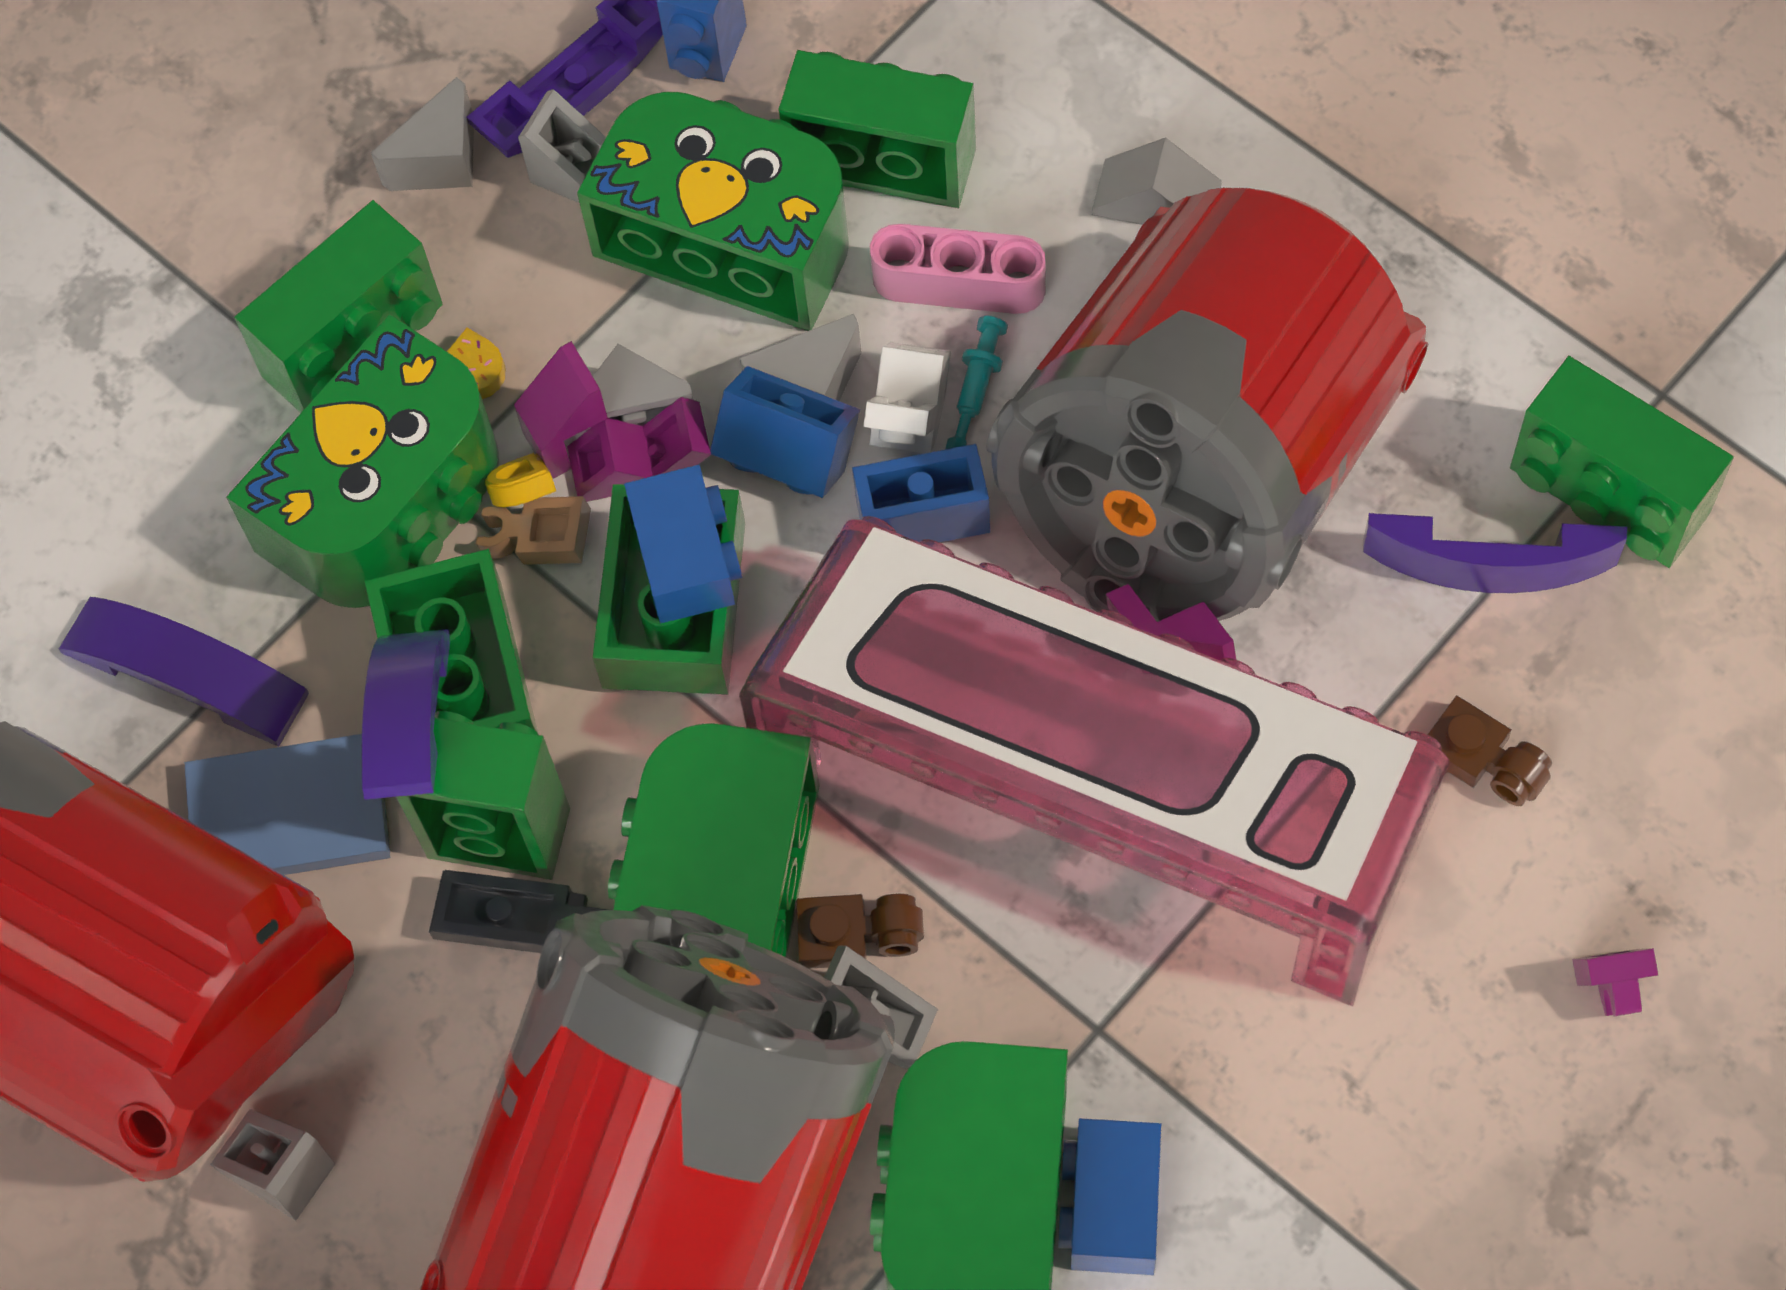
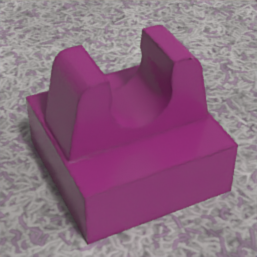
M1654 948L1633 949L1572 959L1577 986L1598 985L1605 1016H1621L1642 1012L1638 979L1658 976Z

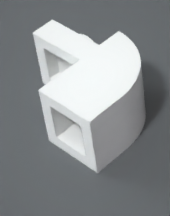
M893 342L882 347L876 396L866 403L863 427L872 428L869 445L919 453L932 452L944 405L951 351Z

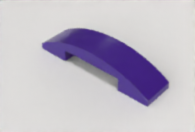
M603 0L596 6L598 22L520 88L509 80L466 117L468 124L509 158L522 153L518 137L547 91L554 89L584 116L607 97L639 65L662 37L663 32L657 0Z
M1369 513L1363 538V553L1399 573L1442 587L1483 593L1537 592L1579 583L1617 566L1627 540V527L1562 523L1555 546L1433 540V516Z
M89 597L58 648L62 654L116 677L120 671L216 712L224 724L278 747L309 695L307 688L209 635L158 614L104 598Z
M448 629L380 636L373 646L366 676L362 720V790L364 800L434 792L438 751L433 730L439 677L447 675L450 648Z

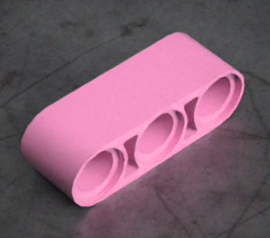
M890 224L881 228L873 236L870 243L873 285L881 296L895 302L1021 314L1036 309L1042 303L1046 293L1045 253L1040 244L1024 236L909 224ZM894 260H905L909 262L902 266H892L888 264L889 262H892ZM953 266H964L969 268L968 270H965L963 272H952L947 270ZM1013 272L1029 274L1027 277L1017 279L1008 275Z

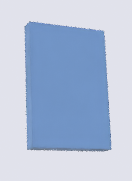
M362 734L184 762L188 820L283 875L391 858L385 798L364 800L362 790Z

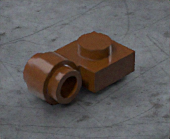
M1458 695L1455 696L1421 742L1419 749L1420 755L1472 788L1476 786L1487 771L1493 775V779L1490 782L1492 790L1501 799L1514 806H1523L1526 800H1535L1551 778L1549 768L1552 766V761L1542 749L1532 743L1521 741L1516 747H1508L1504 750L1503 747L1509 740L1512 729Z
M862 894L797 898L799 963L808 969L829 967L838 946H847L867 960L866 943H876L880 954L900 957L916 953L918 951V942L924 938L923 910L916 906V899L912 895L888 894L881 896L876 900V908L867 916H865Z

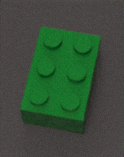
M797 50L778 109L779 118L790 123L797 130L816 137L830 148L838 160L843 186L960 208L976 151L974 83L961 81L949 74L929 75L903 70L891 63L871 64L845 59L832 52L813 53Z
M372 200L234 318L261 377L301 413L389 314L417 331L431 322L443 303L422 242L378 203Z
M1568 355L1527 408L1510 469L1515 471L1522 482L1531 489L1541 493L1548 492L1569 505L1574 514L1589 525L1627 527L1626 545L1631 551L1646 560H1657L1670 569L1710 515L1734 456Z
M613 484L592 657L602 689L728 695L740 579L731 581L735 605L660 624L628 497L623 484ZM719 489L727 522L716 525L720 543L733 541L741 569L745 519L739 490Z
M489 548L364 581L377 639L385 635L449 630L450 648L447 675L439 677L436 712L457 713L469 718L473 724L498 728L501 723L505 722L518 723L528 726L538 733L501 580Z
M436 712L433 731L438 756L434 792L397 797L426 857L439 861L553 880L570 806L544 736L538 735L534 729L518 723L505 722L501 723L498 728L473 724L469 718L457 713Z

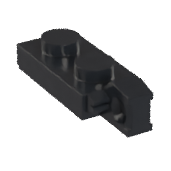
M443 870L429 933L434 940L541 953L547 937L554 929L558 920L574 913L583 915L588 912L609 909L587 907V895L572 892L569 885Z

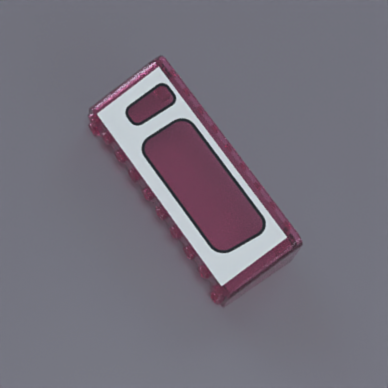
M864 516L861 520L852 519L846 521L752 668L739 693L746 728L811 737L817 769L822 761L819 741L1300 938L1291 981L1352 1007L1436 809L1450 766L1449 759L1441 752V744L1429 735L1417 731L1399 732L1379 724L1378 719L1374 715L1363 709L1346 706L1341 709L1318 700L1311 690L1293 682L1278 684L1257 676L1251 667L1239 660L1232 658L1214 659L1194 651L1190 643L1178 636L1166 633L1156 636L1134 627L1129 619L1111 610L1095 612L1075 604L1067 594L1049 586H1041L1038 589L1014 580L1013 576L1000 566L986 562L976 565L956 557L948 547L930 539H923L920 542L896 533L891 525L872 516Z

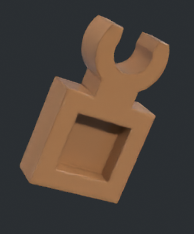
M583 496L538 498L524 503L522 514H512L505 507L488 506L482 509V518L489 528H502L494 536L477 537L476 545L480 550L489 548L493 559L506 557L515 551L523 565L582 563L591 508Z

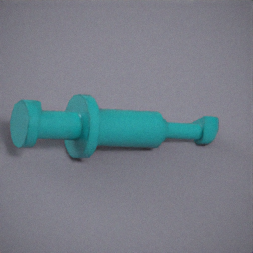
M987 315L979 317L977 330L981 334L977 348L966 349L963 352L962 362L968 368L956 406L961 416L954 437L947 439L945 449L967 445L965 439L971 418L980 414L991 373H998L1002 369L1003 360L996 356L994 352L999 335L1006 334L1008 324L1000 318Z

